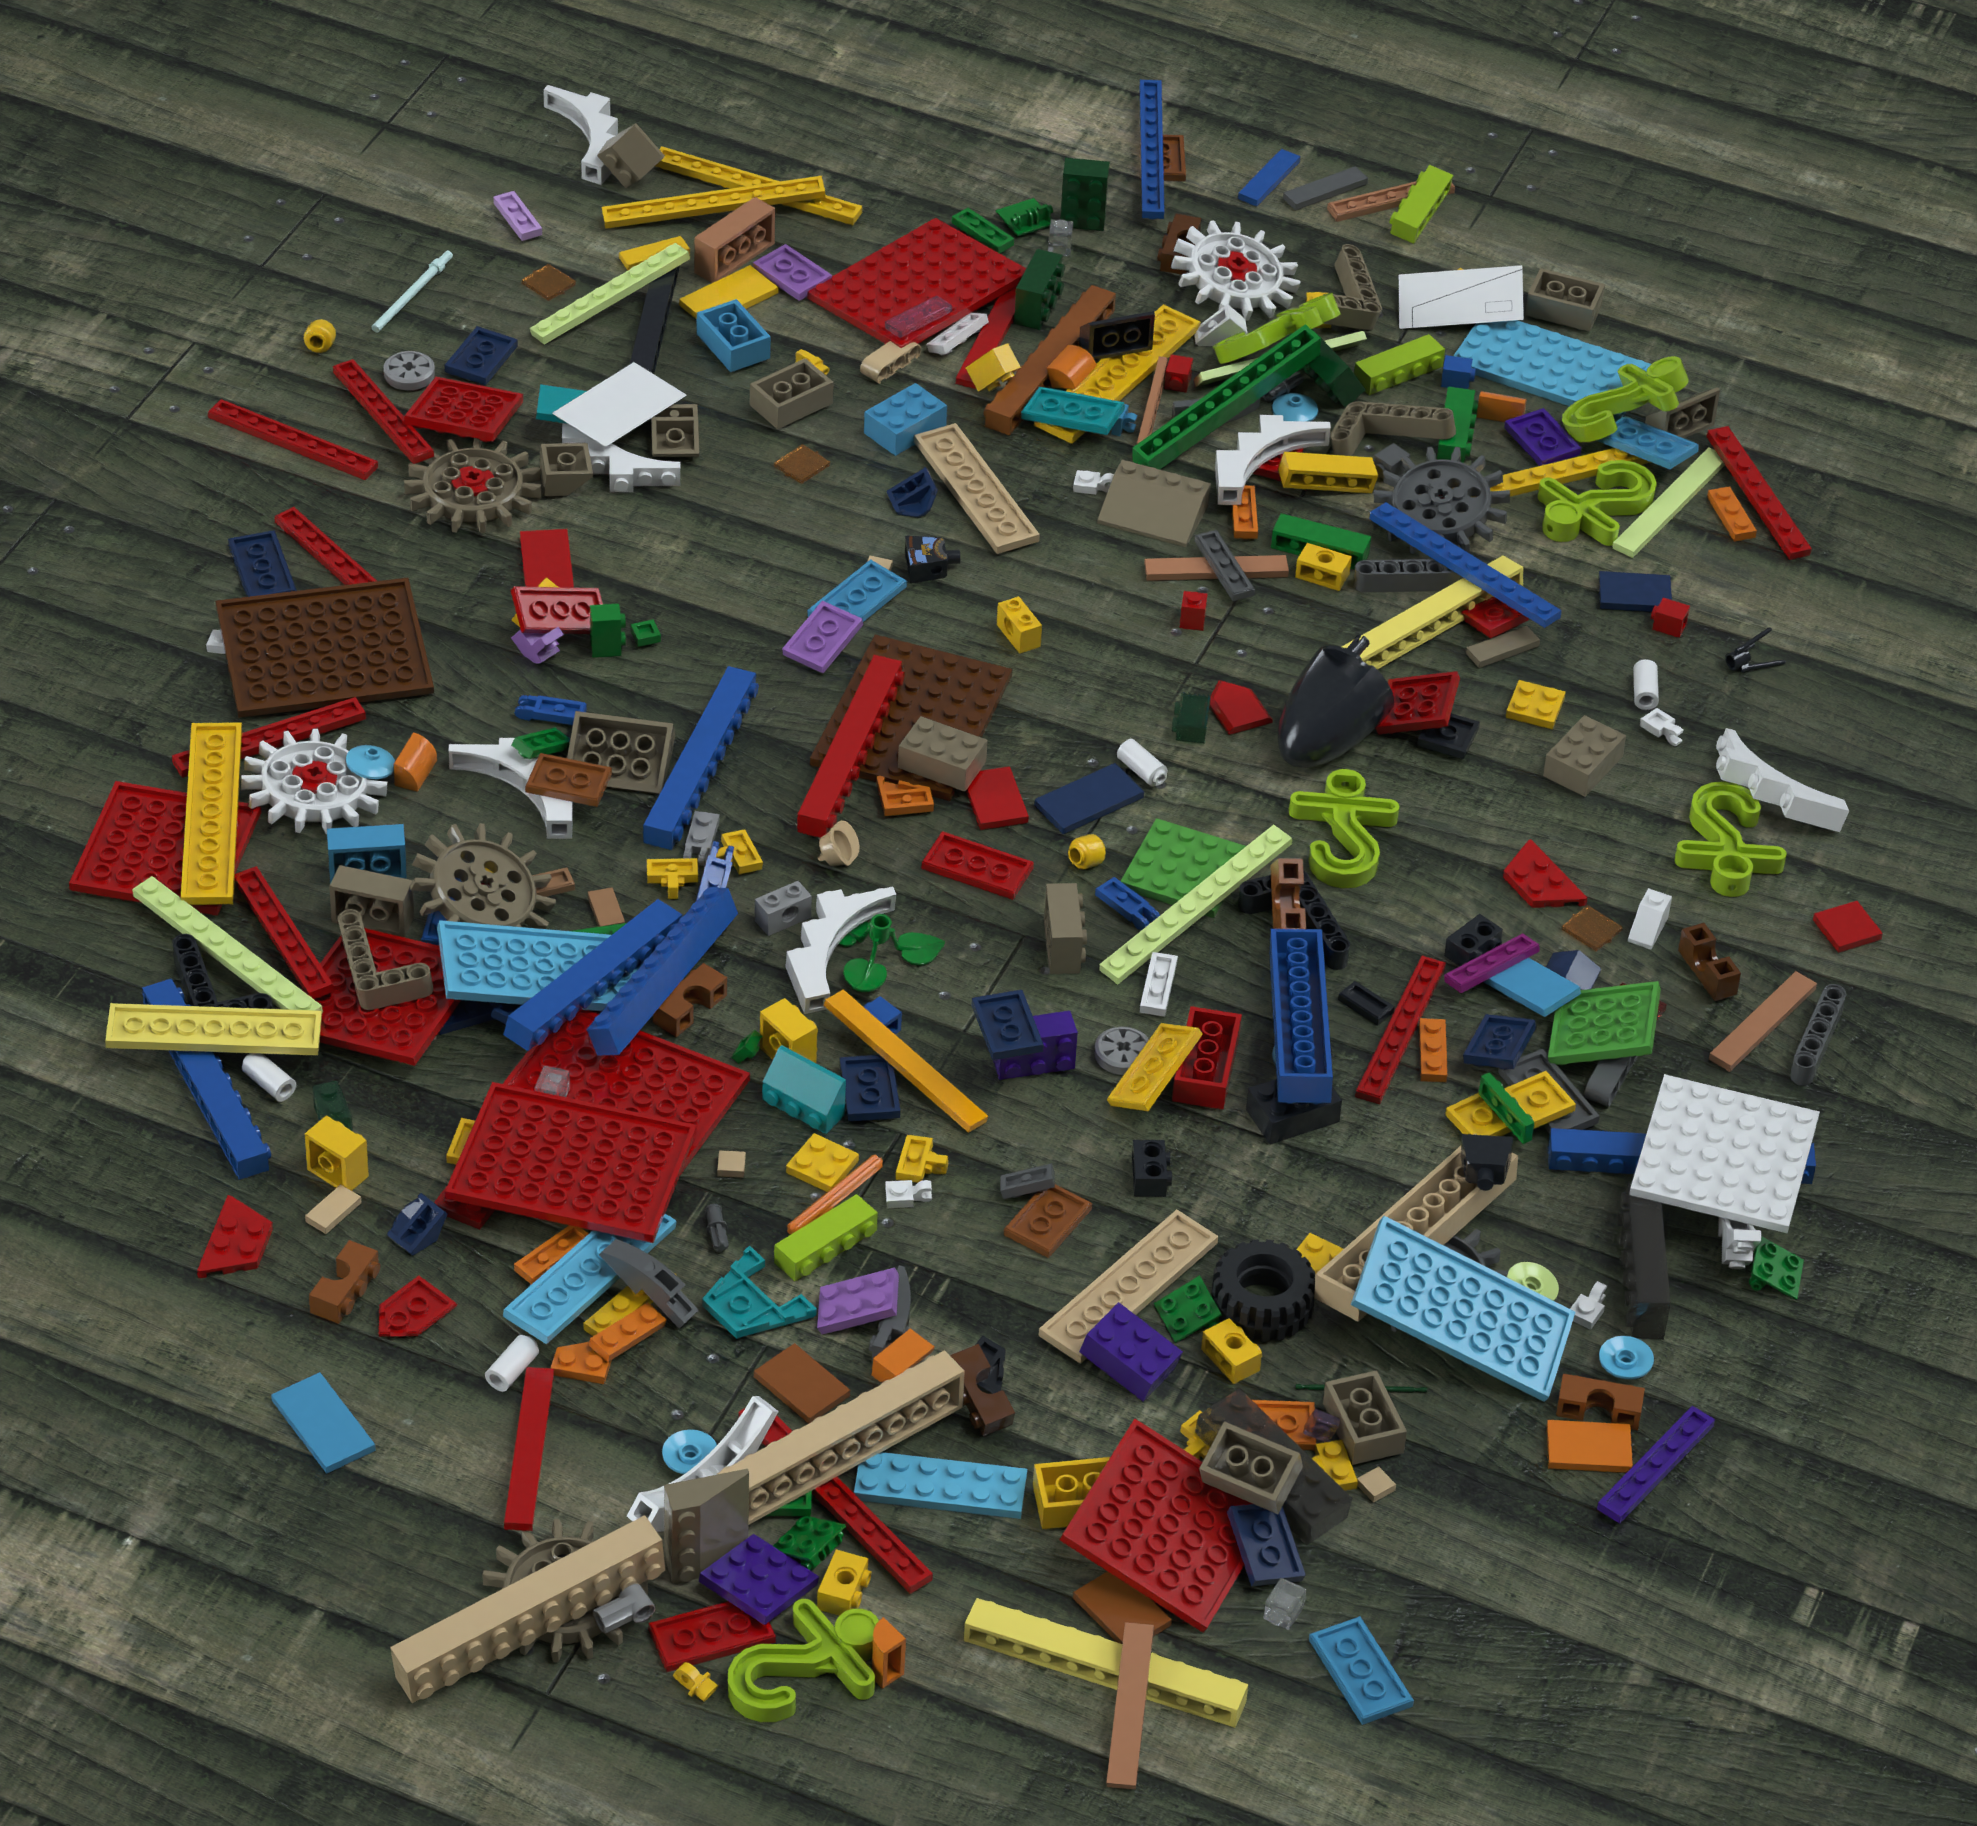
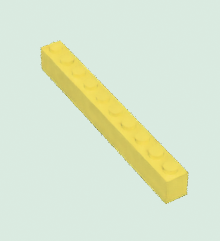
M1504 555L1487 564L1523 586V566ZM1462 578L1361 635V638L1365 636L1369 640L1370 645L1366 647L1360 657L1366 664L1379 669L1462 622L1464 615L1461 614V611L1465 609L1471 610L1476 604L1493 596L1465 578ZM1352 641L1349 642V643H1347V644H1345V645L1342 646V647H1343V648H1348V646L1352 643Z
M976 1598L965 1622V1642L1117 1690L1123 1644L1105 1639L1099 1635L1079 1631L1074 1627L1057 1624L1045 1618H1038L1023 1613L1020 1610H1013L992 1601ZM1151 1653L1147 1700L1234 1728L1236 1727L1246 1704L1248 1684L1237 1679H1230L1215 1674L1209 1670L1186 1665L1181 1661H1174Z

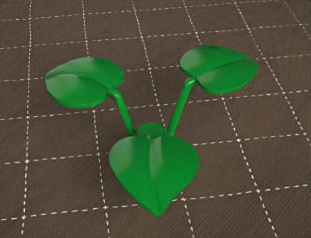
M884 914L874 915L871 922L865 921L846 934L838 944L843 947H851L857 941L863 943L868 935L873 941L869 962L862 958L848 961L843 971L844 979L852 989L860 992H871L880 988L886 981L887 971L885 966L874 963L878 944H884L890 936L896 950L902 951V959L912 965L920 966L932 962L944 947L945 941L931 935L915 932L904 933L899 936L897 941L894 934L895 929L891 928V919Z

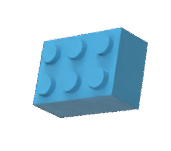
M737 299L697 312V335L730 372L770 359V335Z
M914 383L864 412V434L896 456L915 445L914 435L946 426L947 405L917 383Z
M403 824L327 829L330 884L339 865L407 879Z

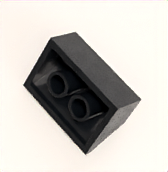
M1151 311L1087 323L1080 327L1079 346L1088 351L1094 360L1152 350L1155 313Z

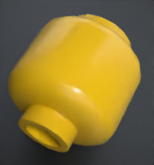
M323 319L311 322L304 333L305 345L312 352L323 353L329 350L336 338L334 326Z
M1094 834L1074 839L1068 850L1070 861L1079 869L1098 866L1104 861L1106 854L1103 841Z

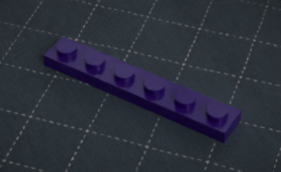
M1691 1406L1598 1502L1597 1510L1616 1522L1621 1523L1714 1427L1715 1419L1696 1407Z

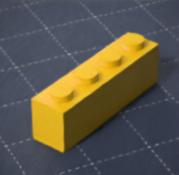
M1283 452L1278 468L1283 488L1372 493L1378 478L1372 457Z

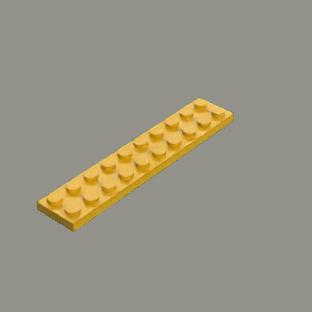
M1163 304L1154 312L1155 322L1152 350L1101 359L1076 389H1067L1066 391L1115 401L1122 400L1156 369L1159 356L1168 358L1196 333L1201 322ZM1034 421V426L1071 444L1086 432Z
M191 723L181 900L186 901L190 905L233 904L242 723Z

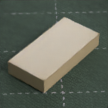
M340 1184L305 1215V1221L327 1234L361 1204V1196Z

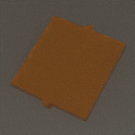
M547 264L523 278L522 284L550 301L560 294H565V291L576 285V281L550 264Z
M802 444L774 462V466L784 472L785 476H790L802 484L830 466V461L820 456L819 452H814Z
M1589 905L1579 913L1573 914L1572 918L1562 926L1563 931L1595 951H1598L1607 942L1611 943L1612 938L1620 933L1623 928Z

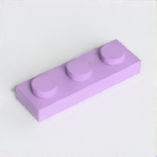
M514 191L494 196V205L521 241L542 235V227Z

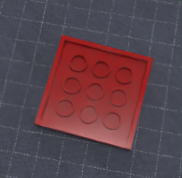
M435 377L404 415V424L412 425L414 428L433 429L438 433L447 432L456 434L459 437H472L483 442H493L523 403L524 394Z

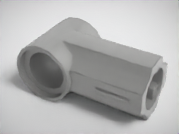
M633 1584L625 1588L619 1595V1598L593 1610V1616L601 1632L608 1633L632 1620L636 1623L647 1620L655 1612V1605L639 1584Z

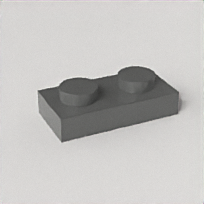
M1052 1163L1001 1175L1000 1191L1003 1199L1017 1198L1024 1194L1036 1191L1042 1192L1055 1187V1171Z

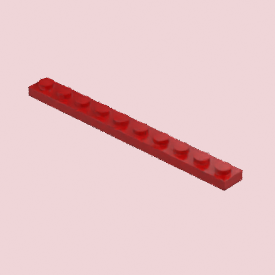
M745 1408L739 1411L738 1419L745 1410ZM776 1415L762 1443L767 1447L771 1442L778 1441L789 1435L792 1430ZM838 1477L812 1490V1494L841 1524H845V1528L910 1594L933 1580V1573Z

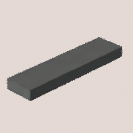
M1355 166L1283 192V199L1294 210H1298L1368 184V177Z
M1214 530L1195 535V543L1232 601L1254 596V587L1219 532Z

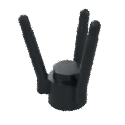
M1768 627L1745 644L1726 653L1725 660L1728 667L1733 671L1740 669L1743 673L1752 669L1785 664L1786 660H1775L1748 665V662L1751 660L1748 650L1755 646V642L1771 632L1772 628Z

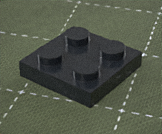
M1451 713L1447 727L1423 729L1418 738L1417 746L1464 759L1479 730L1480 722Z

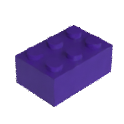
M1063 1011L1033 1016L1044 1044L1043 1052L993 1060L999 1080L1075 1069L1078 1032L1071 1012Z
M1119 1302L1089 1331L1079 1351L1142 1402L1175 1370L1183 1353L1178 1347Z

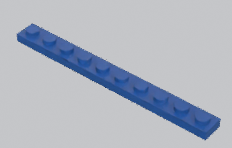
M1140 80L1142 218L1152 220L1164 219L1161 80Z
M1387 502L1370 512L1369 519L1540 626L1545 628L1561 618V610Z

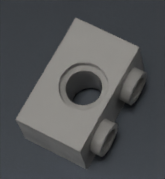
M796 881L756 898L755 922L767 936H770L811 918L812 896L799 881Z

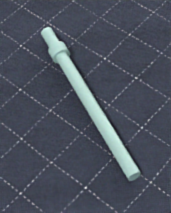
M447 250L439 259H434L429 264V269L372 325V330L378 333L435 275L440 274L445 269V264L453 257V254Z

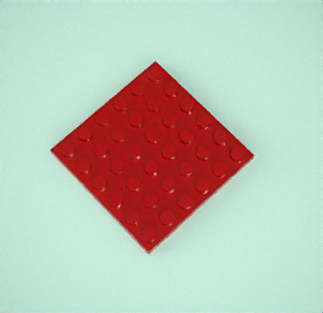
M115 781L71 877L69 889L76 892L140 902L133 896L132 889L153 876L181 898L187 793ZM238 802L235 873L260 817L261 806L251 809L249 803ZM222 904L191 906L200 913L218 915Z
M364 928L376 972L424 963L430 968L433 982V992L427 997L366 1010L359 1005L343 941L340 936L320 963L334 987V992L314 999L322 1005L323 1009L320 1042L415 1066L461 1001L446 999L440 946Z
M1134 1418L1059 1540L1204 1633L1244 1566L1227 1511L1230 1506L1253 1503L1203 1483L1199 1470L1202 1461Z

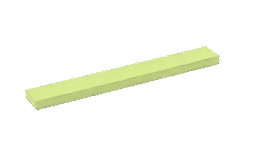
M1360 331L1325 340V342L1333 351L1358 346L1367 338L1365 332ZM1257 358L1201 372L1193 379L1195 386L1198 387L1229 379Z
M1708 447L1613 542V549L1633 558L1725 466L1717 452Z

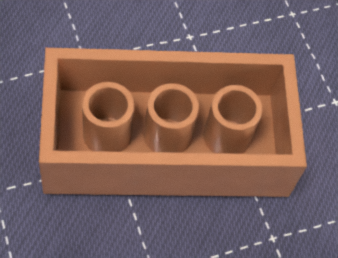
M754 197L698 234L694 240V273L711 283L716 282L774 245L775 208Z

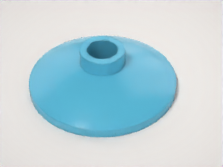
M1289 393L1281 395L1274 400L1272 412L1274 415H1283L1284 421L1311 422L1318 414V406L1313 399L1306 395Z
M361 745L352 748L347 753L346 764L358 776L367 779H383L394 772V757L380 747Z
M1617 1336L1607 1340L1601 1346L1599 1360L1602 1367L1611 1375L1622 1379H1637L1645 1376L1652 1369L1654 1355L1650 1347L1643 1341L1631 1336Z
M682 1430L674 1433L665 1441L662 1449L663 1460L673 1471L685 1474L702 1461L717 1444L710 1435L702 1431Z

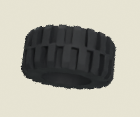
M1259 1239L1251 1240L1248 1244H1245V1242L1237 1244L1235 1249L1230 1248L1224 1253V1256L1219 1258L1214 1269L1211 1296L1222 1316L1218 1317L1220 1322L1230 1318L1237 1326L1243 1329L1245 1335L1251 1341H1254V1339H1261V1342H1269L1270 1339L1279 1341L1285 1339L1286 1335L1290 1337L1296 1334L1298 1329L1305 1327L1313 1313L1315 1271L1306 1257L1302 1258V1254L1295 1248L1293 1250L1290 1249L1288 1244L1282 1242L1277 1244L1274 1243V1240L1266 1239V1242H1259ZM1262 1284L1275 1287L1283 1293L1266 1297L1252 1294L1244 1288Z

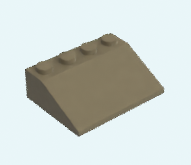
M1122 460L1114 473L1097 523L1187 547L1209 505L1211 483Z
M575 711L567 759L612 767V775L606 788L660 795L669 769L676 732L673 723Z
M748 1469L664 1485V1559L672 1583L688 1582L699 1578L703 1570L748 1538Z

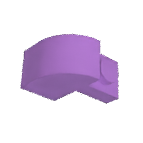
M559 627L547 634L521 633L520 629L511 639L525 657L534 663H541L560 651L557 647L559 645L557 640L564 634Z

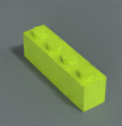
M1431 165L1428 166L1425 172L1421 171L1416 186H1411L1407 199H1402L1399 211H1394L1389 223L1392 224L1390 234L1414 244L1450 191L1453 175Z
M1428 334L1355 362L1354 374L1366 389L1365 392L1368 395H1372L1443 367L1445 348Z
M856 1194L774 1245V1263L791 1279L797 1281L803 1276L811 1274L814 1269L822 1264L830 1262L843 1251L851 1249L859 1241L872 1236L877 1231L878 1212Z

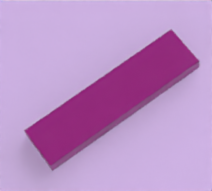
M1522 933L1444 975V981L1458 992L1463 993L1540 952L1539 944Z

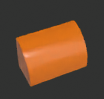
M1067 345L1047 367L1052 388L1076 389L1097 364L1092 355L1082 347Z
M1481 391L1477 418L1505 422L1506 420L1524 415L1527 399Z
M413 732L394 763L395 786L418 792L437 762L436 750L425 737Z
M910 1328L873 1358L872 1376L882 1383L902 1374L906 1369L913 1368L933 1352L935 1346Z
M884 1617L878 1621L874 1628L872 1671L875 1674V1682L882 1689L904 1675L906 1638Z

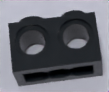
M1478 914L1447 937L1444 956L1460 967L1502 945L1503 929L1483 915Z
M1133 1140L1131 1158L1134 1197H1166L1167 1186H1172V1170H1167V1167H1170L1171 1155L1170 1151L1165 1150V1140Z

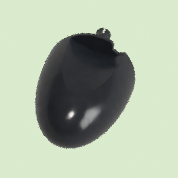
M1358 634L1348 648L1334 645L1319 648L1296 680L1284 705L1278 726V748L1283 759L1290 765L1297 768H1310L1323 765L1340 757L1366 738L1392 711L1394 696L1388 682L1374 666L1366 664L1360 657L1361 653L1370 645L1369 640L1365 636L1361 638V634Z

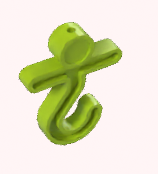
M1328 293L1301 304L1299 308H1291L1276 314V319L1248 334L1240 332L1216 343L1213 349L1219 363H1227L1259 351L1294 333L1305 324L1312 329L1339 316L1341 313L1333 293Z
M1675 356L1662 358L1651 364L1647 372L1634 364L1621 366L1617 372L1623 387L1588 395L1569 406L1562 416L1566 432L1576 442H1591L1602 439L1617 431L1618 427L1613 417L1614 414L1634 410L1646 403H1650L1662 411H1671L1677 408L1679 401L1675 393L1683 389L1689 381L1682 360Z
M1625 460L1608 461L1598 466L1595 483L1599 488L1609 490H1589L1580 495H1577L1553 478L1541 479L1537 498L1546 505L1542 525L1543 533L1554 541L1569 542L1578 537L1581 529L1601 544L1613 546V542L1618 538L1620 525L1609 516L1637 515L1644 512L1654 500L1656 489L1654 475L1646 467L1635 462ZM1616 486H1623V487H1627V488H1629V489H1610V488H1613V487H1616Z
M1339 769L1328 775L1325 793L1297 791L1291 795L1289 814L1295 819L1327 822L1332 828L1333 835L1354 857L1351 860H1341L1333 856L1329 844L1325 841L1316 840L1311 843L1308 858L1311 872L1318 880L1337 888H1356L1367 884L1376 875L1380 857L1377 841L1362 825L1392 827L1397 824L1399 815V804L1395 800L1364 797L1365 779L1358 772L1349 769Z
M1711 782L1701 786L1693 794L1689 814L1692 826L1708 841H1680L1677 844L1674 861L1681 868L1712 870L1711 887L1723 896L1739 897L1749 890L1752 873H1782L1787 853L1779 846L1745 844L1742 841L1740 832L1716 810L1723 809L1733 812L1742 826L1751 828L1758 824L1761 809L1759 800L1753 799L1750 790L1739 784Z
M809 1599L797 1600L793 1605V1625L808 1644H758L746 1648L733 1659L728 1669V1698L734 1709L745 1718L758 1722H778L794 1715L796 1711L795 1691L788 1686H780L772 1690L758 1688L753 1682L763 1676L817 1677L825 1673H835L853 1696L861 1700L871 1698L875 1692V1674L865 1661L872 1659L873 1632L879 1621L877 1616L871 1611L862 1608L850 1609L838 1616L834 1627L814 1602Z

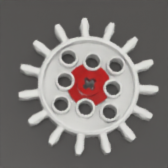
M1213 220L1209 223L1207 229L1209 235L1206 237L1193 226L1189 228L1186 238L1193 244L1178 238L1174 251L1187 257L1174 256L1171 268L1189 271V273L1181 275L1178 285L1180 287L1196 285L1200 290L1195 300L1197 304H1200L1209 297L1220 303L1219 310L1227 304L1233 308L1242 309L1246 321L1250 320L1253 308L1260 307L1269 318H1272L1276 310V306L1271 302L1272 300L1287 309L1290 307L1293 296L1283 290L1297 293L1300 281L1284 277L1283 275H1295L1298 264L1297 262L1280 263L1278 258L1282 257L1285 246L1282 244L1273 249L1266 247L1262 244L1264 231L1260 230L1253 239L1240 234V222H1235L1231 233H1221Z
M313 729L310 741L296 743L290 732L285 731L283 735L284 747L278 750L265 741L259 743V754L266 758V761L248 756L245 758L244 771L260 775H241V790H262L249 795V807L253 809L269 803L272 808L268 811V823L273 824L281 816L285 815L295 819V832L301 833L305 822H322V828L325 834H327V829L332 828V821L342 817L353 827H358L359 814L355 811L358 807L375 815L378 813L379 800L366 794L386 796L387 782L368 780L356 775L348 768L346 764V756L349 752L346 750L347 735L343 733L335 744L320 742L319 730Z

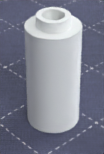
M1640 660L1633 667L1634 703L1642 710H1650L1659 703L1658 667L1651 660Z
M1134 739L1126 740L1117 751L1118 759L1147 784L1154 787L1161 785L1166 780L1167 767Z
M249 1053L244 1058L242 1071L277 1101H285L294 1093L296 1088L295 1080L264 1054Z
M517 1336L485 1372L487 1382L498 1391H506L539 1354L537 1342L530 1336Z

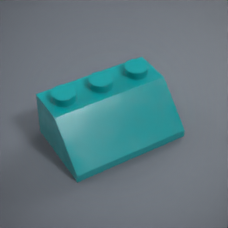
M781 1045L763 1080L762 1100L805 1122L812 1128L827 1134L845 1116L846 1079Z

